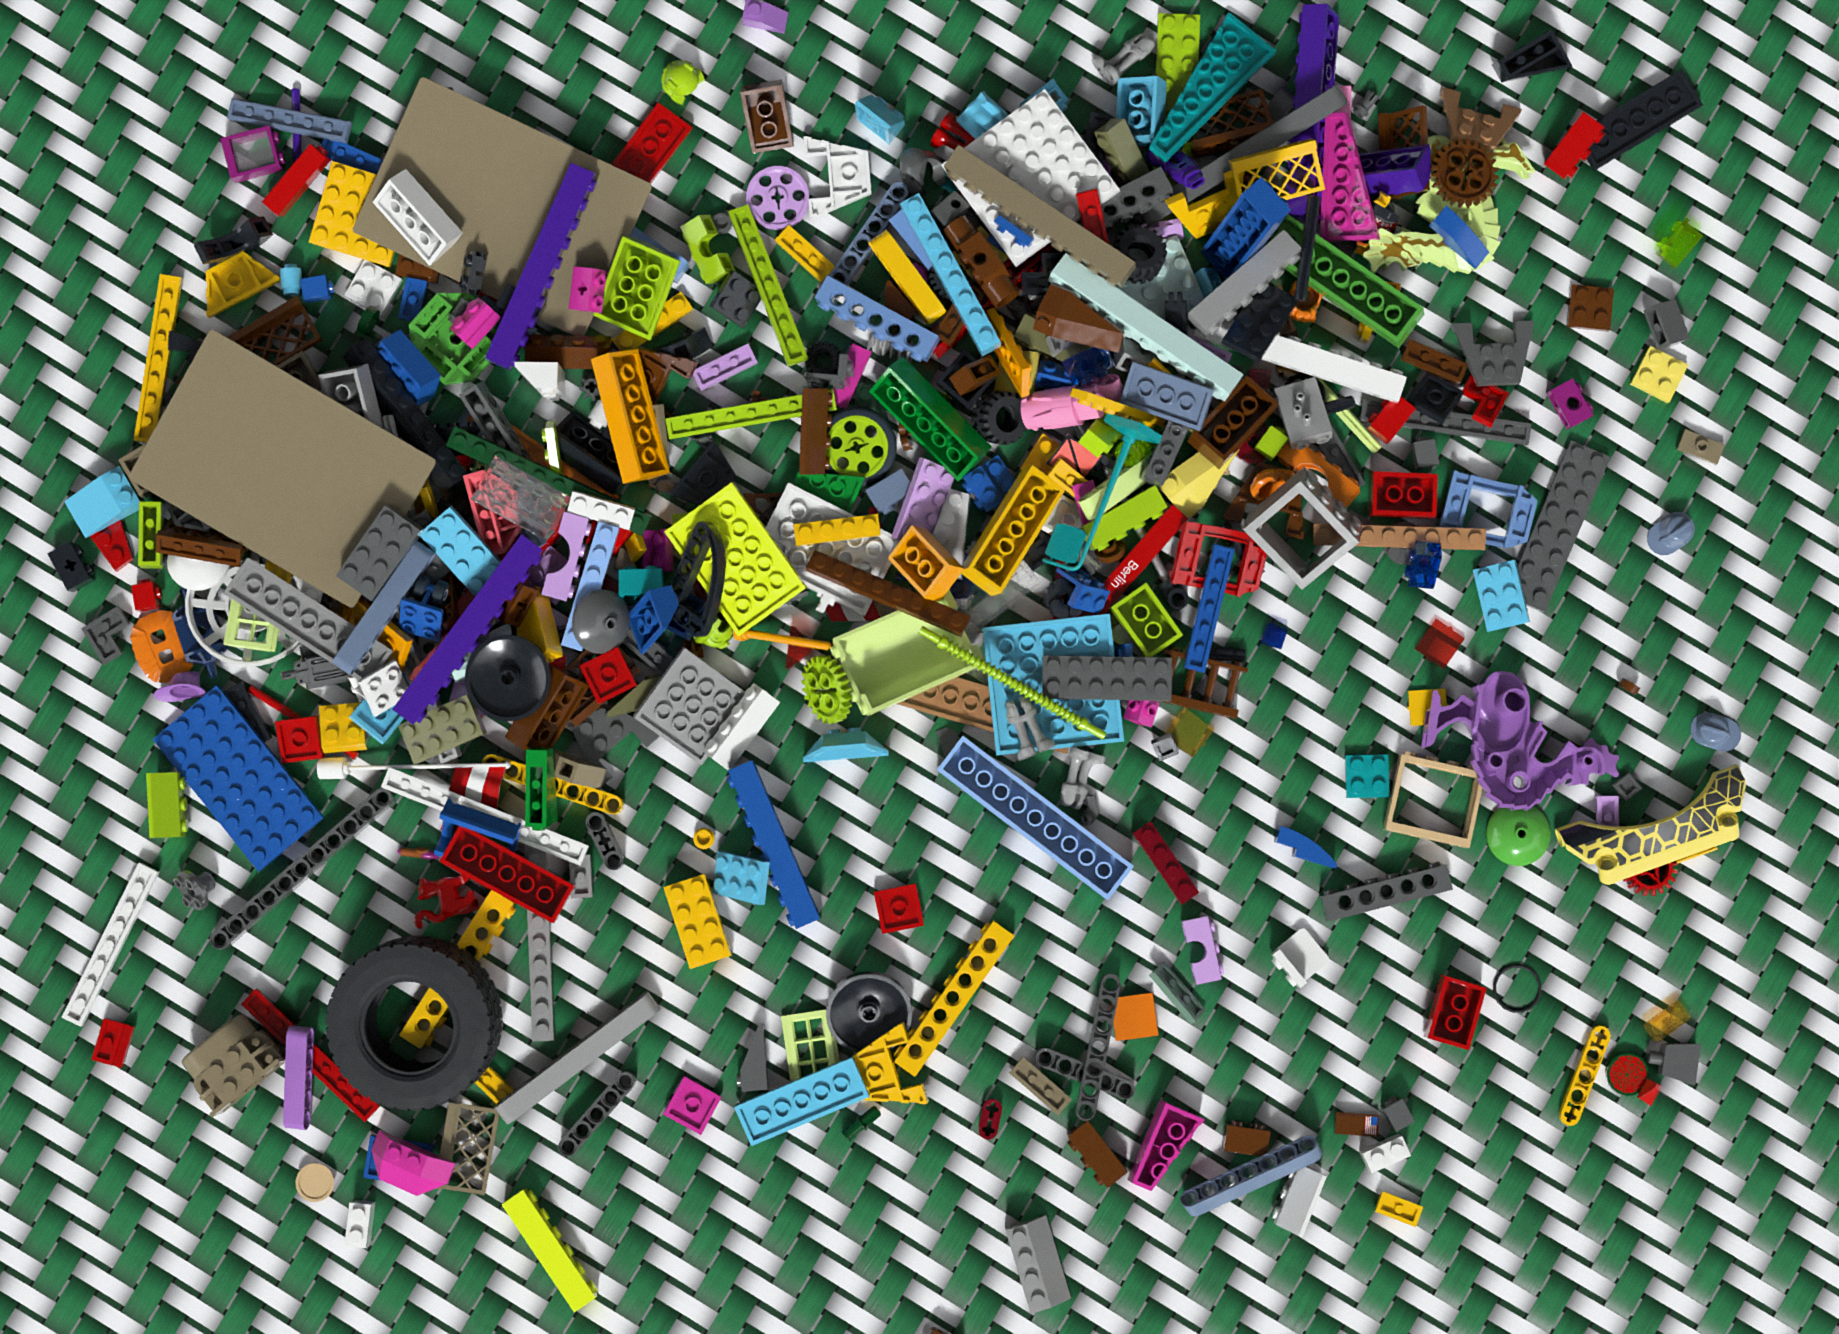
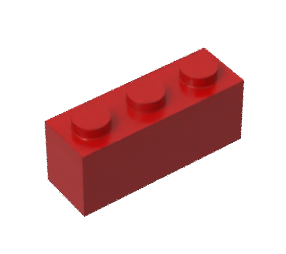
M1583 112L1544 165L1565 180L1568 177L1572 178L1579 169L1577 165L1581 159L1585 161L1591 154L1592 150L1590 147L1594 142L1598 144L1604 137L1605 132L1603 130L1605 127Z

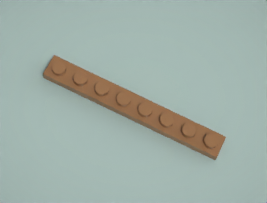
M1313 524V545L1333 546L1342 539V536L1331 524ZM1362 525L1360 542L1356 546L1485 550L1486 529Z

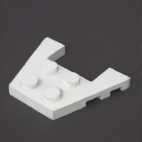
M803 136L805 157L827 155L830 197L808 199L810 219L817 218L872 195L868 151Z

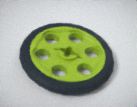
M863 407L846 408L832 416L831 427H827V435H831V440L833 437H840L842 439V446L839 449H835L832 447L830 440V448H826V456L830 457L829 469H825L828 474L864 476L865 479L862 487L870 486L880 481L892 468L897 453L896 437L891 425L876 411ZM848 421H853L856 424L855 432L848 433L846 431L845 424ZM869 425H873L877 429V434L873 438L868 437L865 432ZM855 441H857L858 444L869 443L868 445L863 446V448L860 449V453H858L856 450H850L846 452L847 449H850L855 445ZM881 446L884 451L883 456L880 458L874 457L872 454L873 447ZM840 457L848 459L849 466L846 469H841L838 466V459ZM862 461L867 462L870 467L869 471L865 474L858 470V465Z

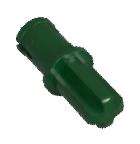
M872 1106L859 1118L855 1117L856 1120L846 1129L842 1130V1134L851 1142L863 1130L867 1131V1127L881 1116V1112L876 1106Z

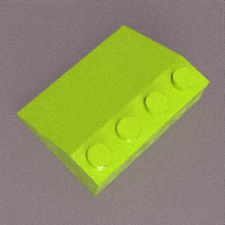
M622 236L606 279L602 313H594L593 316L651 340L681 261L633 236Z

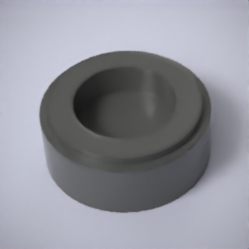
M720 212L712 217L713 223L720 235L727 234L732 229V223L728 214Z

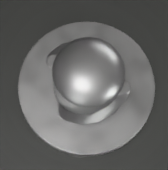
M184 870L174 878V884L180 890L183 896L182 902L187 908L193 907L196 910H202L208 906L207 893L214 890L216 886L211 874L202 872L196 876L192 872Z

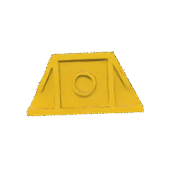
M243 251L206 270V315L208 318H211L280 282L281 279Z

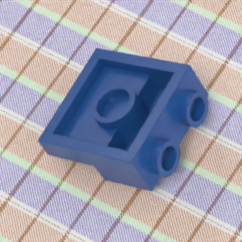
M999 455L965 475L962 486L968 494L972 493L976 498L974 503L979 511L984 510L987 514L1001 504L1015 479Z

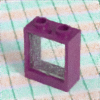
M269 125L220 138L230 179L234 183L284 170V154L282 151H279L277 145L280 143L278 132L274 131Z

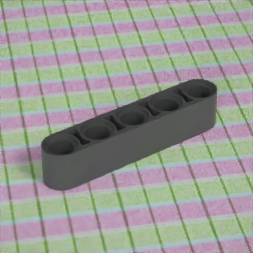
M1041 1047L1036 1051L1035 1059L1038 1065L1081 1082L1082 1078L1079 1076V1071L1084 1068L1085 1062L1048 1047ZM1044 1051L1051 1054V1059L1047 1063H1042L1039 1060L1040 1053ZM1064 1059L1071 1062V1067L1067 1071H1062L1059 1068L1060 1061ZM1089 1064L1088 1068L1091 1070V1074H1098L1100 1068ZM1104 1070L1103 1076H1109L1111 1082L1106 1087L1101 1086V1091L1125 1100L1133 1097L1135 1086L1130 1080ZM1091 1083L1086 1084L1088 1086L1095 1088V1086ZM1124 1083L1129 1084L1131 1087L1130 1092L1126 1095L1119 1092V1087Z
M626 1070L618 1074L560 1140L558 1149L563 1156L569 1157L574 1155L631 1091L637 1081L636 1075L633 1072ZM622 1075H628L631 1078L630 1086L621 1084ZM609 1091L616 1093V1102L611 1103L607 1100L606 1095ZM594 1108L602 1110L603 1116L601 1119L593 1117L592 1110ZM580 1124L587 1125L589 1129L587 1135H581L578 1132ZM567 1140L574 1143V1150L571 1152L564 1148V1142Z

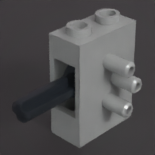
M1316 377L1274 389L1276 401L1279 403V413L1291 450L1295 448L1297 450L1305 449L1313 443L1323 444L1328 442L1332 438V428L1328 415L1355 407V400L1351 395L1324 403Z

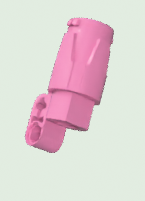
M1117 374L1090 377L1085 379L1080 387L1072 385L1037 391L1033 395L1023 397L1021 400V416L1025 427L1035 431L1041 427L1043 429H1055L1083 425L1085 420L1102 418L1104 409L1099 411L1078 404V399L1070 396L1072 388L1118 402L1124 390Z

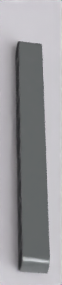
M1338 84L1332 86L1202 167L1200 170L1203 173L1205 182L1196 189L1186 188L1183 184L1179 183L1173 185V196L1183 192L1186 202H1190L1224 180L1223 173L1232 170L1230 169L1229 160L1276 148L1343 107L1348 101ZM1165 202L1153 205L1149 211L1140 213L1147 226H1151L1172 213V211Z
M384 788L373 792L217 928L210 936L211 946L215 949H225L234 944L390 808L395 802V794ZM383 792H386L389 796L385 804H382L379 800V796ZM367 806L372 809V815L369 818L363 815V810ZM351 820L356 823V829L353 832L347 829V823ZM335 834L340 838V843L337 846L331 844V837ZM319 848L324 853L321 860H317L314 855L315 851ZM301 863L307 865V872L304 875L298 870ZM285 877L291 880V886L288 889L282 885ZM269 891H272L275 895L272 903H269L266 899V894ZM253 905L257 906L259 910L256 917L250 914V908ZM237 919L242 922V929L240 931L235 930L233 925ZM219 934H223L226 937L224 945H220L217 941Z

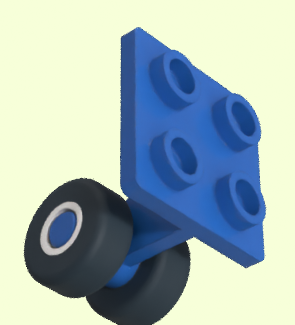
M420 575L414 586L413 598L421 602L402 598L399 629L439 642L442 635L443 609L431 606L430 602L435 606L442 607L448 597L449 583L439 580L436 585H433L429 576Z

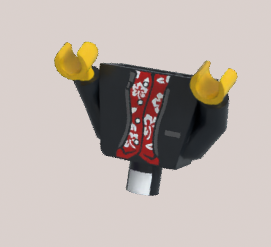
M1380 191L1377 200L1373 201L1370 199L1378 230L1380 228L1385 229L1395 235L1402 228V225L1397 224L1399 216L1394 213L1395 207L1390 200L1391 197ZM1370 240L1357 241L1356 244L1358 245L1354 253L1363 255L1364 252L1368 251V242Z

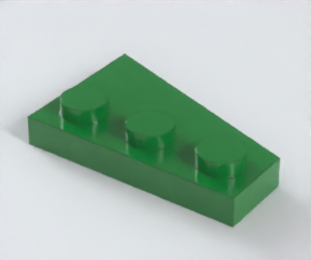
M798 472L793 485L851 513L865 477L838 474L799 475Z

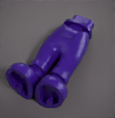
M1183 146L1166 163L1152 151H1147L1146 158L1151 165L1161 167L1164 172L1186 188L1196 189L1205 182L1198 164L1182 151Z

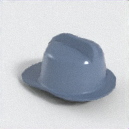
M1673 512L1667 515L1649 530L1647 535L1649 548L1659 555L1674 553L1693 538L1695 532L1694 523L1687 514L1682 512Z
M1705 712L1696 716L1691 723L1690 732L1692 738L1702 746L1726 752L1733 750L1741 740L1740 728L1730 718Z

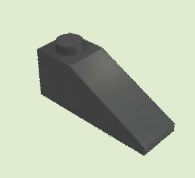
M759 1024L740 1069V1074H737V1086L741 1087L742 1092L768 1090L769 1088L764 1024Z

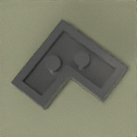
M116 606L81 629L103 665H107L124 654L113 635L131 624L122 609Z

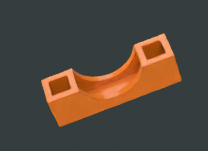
M1288 441L1277 454L1278 461L1291 471L1298 472L1305 467L1306 469H1314L1321 472L1328 480V488L1332 491V496L1337 501H1342L1346 507L1360 493L1358 481L1351 476L1347 478L1342 474V469L1338 465L1328 463L1325 460L1326 457L1318 450L1314 452L1309 446L1301 450L1296 448L1291 450Z

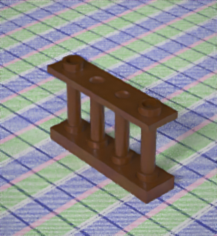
M1169 646V650H1163V655L1172 658L1173 680L1177 658L1185 660L1186 654L1181 653L1182 649ZM1208 659L1207 665L1211 667L1204 698H1201V701L1192 699L1193 695L1191 693L1196 671L1190 669L1187 672L1183 693H1180V696L1171 694V701H1159L1236 719L1239 710L1234 709L1233 701L1239 674H1246L1248 668L1243 667L1244 663L1231 661V664ZM1219 668L1231 670L1225 702H1222L1221 706L1213 704L1214 700H1212Z

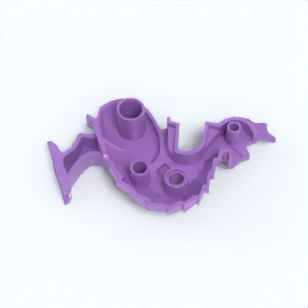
M1494 672L1486 678L1484 683L1474 686L1472 688L1475 694L1473 701L1465 695H1461L1450 705L1442 707L1438 691H1432L1430 709L1426 710L1421 747L1431 746L1435 742L1437 734L1454 722L1464 724L1472 735L1471 752L1473 760L1470 763L1478 777L1476 780L1485 791L1484 796L1495 802L1497 808H1510V811L1518 809L1528 811L1535 804H1541L1546 794L1551 793L1557 784L1560 785L1565 780V785L1567 786L1578 784L1587 786L1589 785V775L1591 773L1605 775L1606 772L1613 777L1619 776L1616 769L1619 756L1610 754L1606 745H1598L1593 738H1589L1580 748L1567 741L1554 759L1547 763L1538 761L1534 755L1545 738L1547 731L1542 727L1543 721L1530 722L1528 691L1520 678L1511 672ZM1515 777L1521 780L1519 788L1514 785L1513 780Z

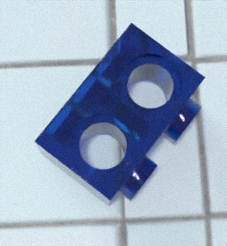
M1096 347L1076 354L1062 362L1072 385L1081 382L1082 386L1094 381L1093 376H1097V379L1108 375V370L1115 366L1109 351Z
M1415 541L1414 549L1409 550L1408 561L1410 564L1405 566L1404 576L1408 578L1409 587L1434 589L1442 559L1441 543Z

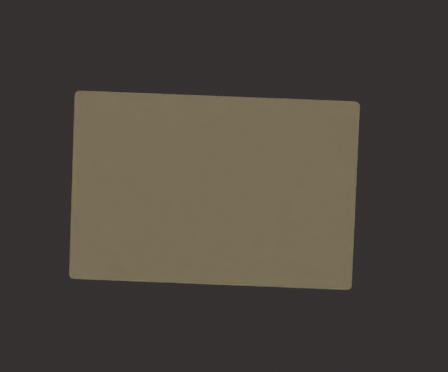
M422 77L416 86L354 224L353 232L460 282L461 275L465 273V266H463L465 254H468L469 250L476 251V256L477 252L486 253L484 273L476 271V275L483 277L481 292L498 300L508 283L514 287L517 286L570 164L573 163L594 172L597 185L593 192H589L587 197L589 200L588 206L584 212H580L578 217L580 224L577 230H573L569 237L572 241L569 249L564 250L562 253L563 262L560 269H555L552 276L555 278L551 289H547L544 294L546 297L544 303L546 304V309L540 320L567 333L585 336L594 317V312L569 309L573 267L607 271V279L622 236H631L651 192L652 185ZM405 169L463 232L457 242L431 266L426 263L373 203L387 181Z
M210 330L130 472L129 479L352 608L357 604L362 594L336 576L384 505L391 504L403 514H408L433 470L436 460L216 330Z

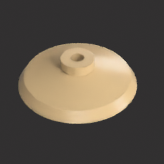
M308 1164L297 1174L296 1189L300 1196L307 1201H322L331 1194L334 1188L333 1174L322 1164Z

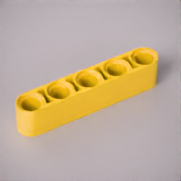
M884 230L868 242L873 252L928 325H931L947 313L936 295L887 230Z

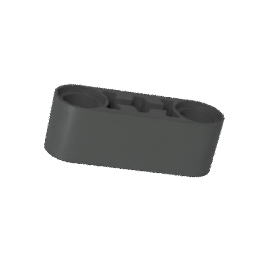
M590 813L586 818V826L605 866L610 870L621 869L625 864V857L606 817L602 813ZM594 816H599L602 820V824L598 828H594L591 825V819ZM605 828L607 831L603 832L605 838H610L611 841L608 842L610 849L614 847L616 851H610L606 855L604 851L609 850L606 845H601L600 842L603 841L601 834H595V832L602 831ZM613 854L618 855L620 858V863L616 867L611 866L609 863V858Z

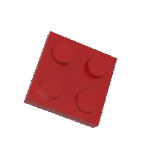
M619 647L580 665L598 704L637 686Z
M318 715L275 721L282 763L325 757L321 745Z
M916 884L874 892L882 934L924 926Z

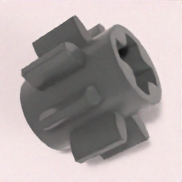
M590 374V379L587 381L582 379L584 387H580L579 390L582 392L586 391L585 399H588L590 396L596 402V397L600 396L598 388H595L593 393L588 389L591 388V384H595L598 387L597 381Z

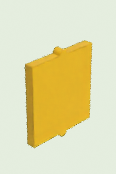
M1446 689L1408 691L1409 706L1407 710L1410 715V726L1424 725L1426 710L1430 709L1433 690L1438 691L1441 706H1448Z

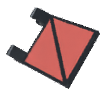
M1068 433L1046 464L1053 467L1058 459L1061 458L1087 481L1093 480L1095 487H1097L1100 480L1097 477L1089 476L1099 461L1107 468L1113 469L1117 456L1112 453L1106 454L1103 452L1097 458L1078 443L1079 438Z

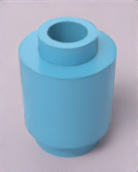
M296 264L284 265V268L280 269L281 290L285 296L301 295V268H297Z

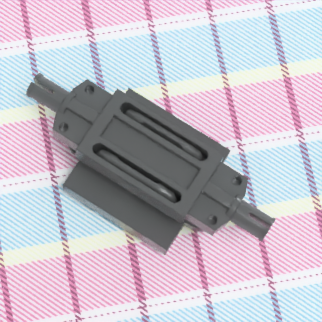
M306 646L299 647L301 659L294 662L293 670L281 672L282 681L295 678L298 684L306 683L307 689L350 681L348 678L349 674Z

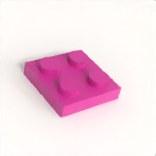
M684 1076L663 1115L702 1135L722 1096Z

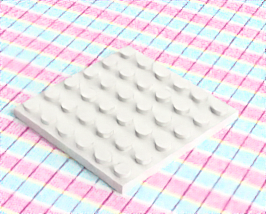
M1045 89L964 148L1076 223L1081 218L1075 193L1097 188L1100 205H1102L1120 192L1118 186ZM945 161L943 164H941V166H942V168L944 169L945 172H946V170H945V168H944V165H945V163H946L947 161ZM960 180L953 181L1015 267L1051 242L1047 238L1042 240L1033 233L1035 230L1029 226L1024 228L1016 222L1017 218L1011 214L1008 217L998 210L999 206L992 203L990 205L981 199L982 195L978 192L971 193ZM998 215L1002 216L1033 238L1032 245L1023 248L1022 245L1019 246L1017 243H1014L1015 237L1005 231L1002 234L996 230L998 225L994 223V220Z

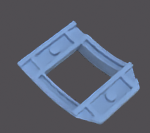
M1456 470L1453 471L1448 481L1449 487L1440 522L1437 523L1438 527L1464 528L1462 524L1471 489L1514 498L1505 537L1486 533L1487 545L1510 548L1528 541L1538 501L1525 490L1524 486L1467 475Z

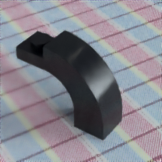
M265 217L248 219L239 228L227 235L197 242L194 248L203 264L214 262L215 265H218L243 251L248 253L271 238L273 233Z

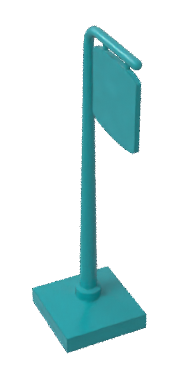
M1106 414L1104 422L1124 435L1122 438L1124 442L1080 561L1074 567L1067 565L1068 563H1076L1087 533L1070 525L1056 524L1045 551L1051 558H1043V562L1070 571H1076L1082 566L1131 445L1135 443V440L1160 444L1162 435L1141 422ZM1054 558V559H1057V560H1059V561H1063V562H1066V563H1065V564H1062V563L1053 561L1052 559Z

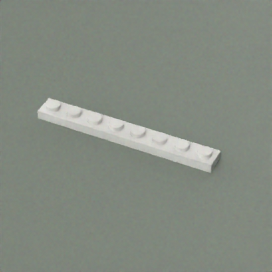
M138 863L62 1018L80 1027L84 1025L160 873L159 871L143 863Z

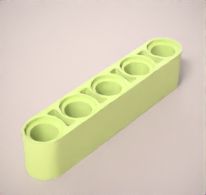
M1152 449L1121 469L1104 512L1147 483L1139 479ZM1110 478L1078 500L1087 520L1095 519Z

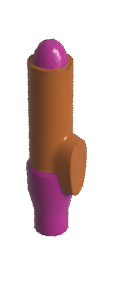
M402 847L397 850L401 856L439 859V856L434 855V851L424 847H417L416 849Z

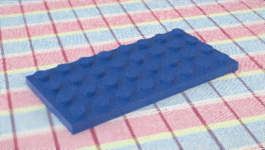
M219 685L211 689L153 739L177 771L180 772L181 776L185 777V781L258 872L262 871L325 818Z

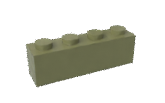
M1124 118L1111 119L1094 132L1097 137V143L1102 148L1106 156V162L1111 167L1115 175V181L1120 187L1149 173ZM1147 189L1144 191L1143 194L1146 196H1150L1154 194L1155 191L1152 189ZM1127 199L1126 202L1131 206L1135 203V200Z

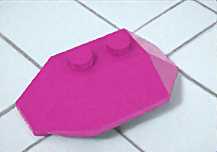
M379 1130L371 1149L378 1178L415 1196L448 1184L456 1163L383 1130Z

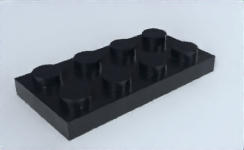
M1268 283L1269 286L1262 293L1257 292L1253 295V300L1246 307L1242 308L1221 344L1257 363H1260L1298 304L1294 296Z

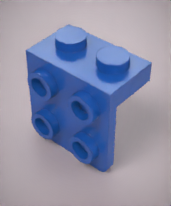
M1057 567L1056 572L1076 585L1067 604L1075 609L1100 614L1110 593V590L1104 587V583L1098 579L1090 578L1091 574L1085 570L1070 571Z

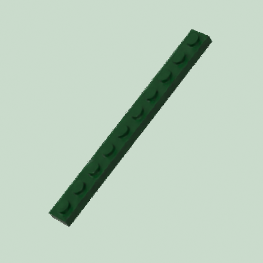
M454 426L446 446L569 503L572 492L575 490L632 507L459 426ZM635 509L629 530L643 536L651 515Z

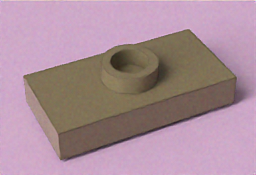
M1685 429L1676 450L1717 465L1725 445Z

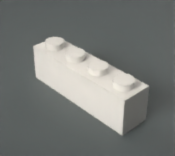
M753 683L745 691L740 702L734 706L726 721L720 725L715 736L708 741L703 752L725 769L730 770L780 702Z

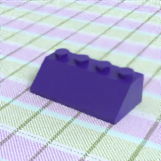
M1429 144L1359 153L1369 197H1378L1380 191L1385 194L1395 195L1404 192H1419L1424 190L1430 179Z

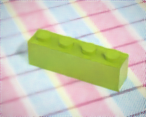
M1156 485L1147 488L1104 513L1089 547L1090 550L1097 549L1101 551L1110 546L1108 542L1115 538L1118 541L1128 535L1126 531L1131 528L1137 530L1146 525L1145 520L1150 517L1155 520L1164 514L1162 510L1168 507ZM1094 520L1078 528L1087 533L1086 542Z

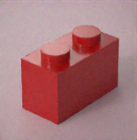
M1401 396L1398 403L1384 400L1381 403L1383 409L1378 414L1375 411L1368 420L1370 425L1367 429L1386 444L1393 439L1416 410L1413 405Z

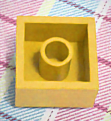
M361 702L319 706L321 745L324 753L367 750L366 731L349 718Z

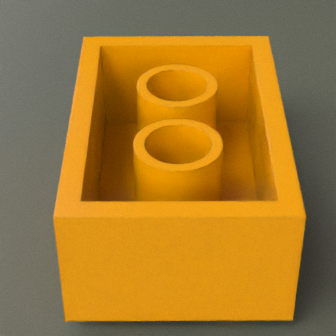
M911 525L888 557L889 561L925 599L938 602L941 601L964 570L962 565L927 529Z

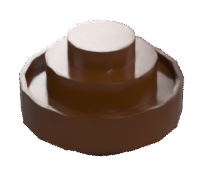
M1114 538L1108 542L1110 546L1101 551L1095 549L1094 553L1097 559L1103 563H1112L1123 557L1126 551L1123 539L1116 541Z

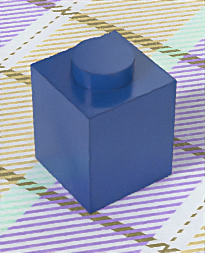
M326 275L300 279L303 300L305 302L314 303L332 299V293L335 292L334 284Z

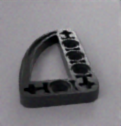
M706 521L698 522L695 525L670 583L678 596L679 604L672 620L695 637H706L710 633L719 609L725 580L726 558L723 539L717 527L713 523ZM696 545L699 546V553L697 556L694 552V548ZM711 546V583L703 614H700L686 601ZM688 563L691 565V572L689 574L686 571ZM680 582L683 584V591L681 593L678 590ZM686 611L689 614L687 622L684 620V613Z

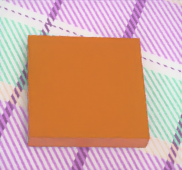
M1152 992L1118 997L1113 1022L1116 1041L1158 1036Z

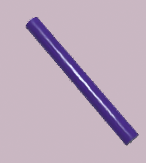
M291 89L292 110L301 112L300 89ZM293 133L294 164L302 154L301 134Z

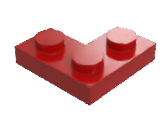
M1471 374L1463 388V395L1479 403L1472 419L1491 428L1509 392L1496 386H1476Z

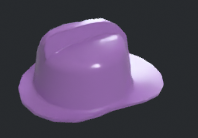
M191 671L174 674L169 685L157 689L154 697L163 702H176L190 698H201L206 692L200 686L199 673Z

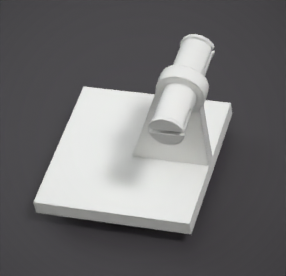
M395 659L360 680L348 675L352 685V692L356 694L359 702L364 698L366 699L375 717L396 705L408 688Z

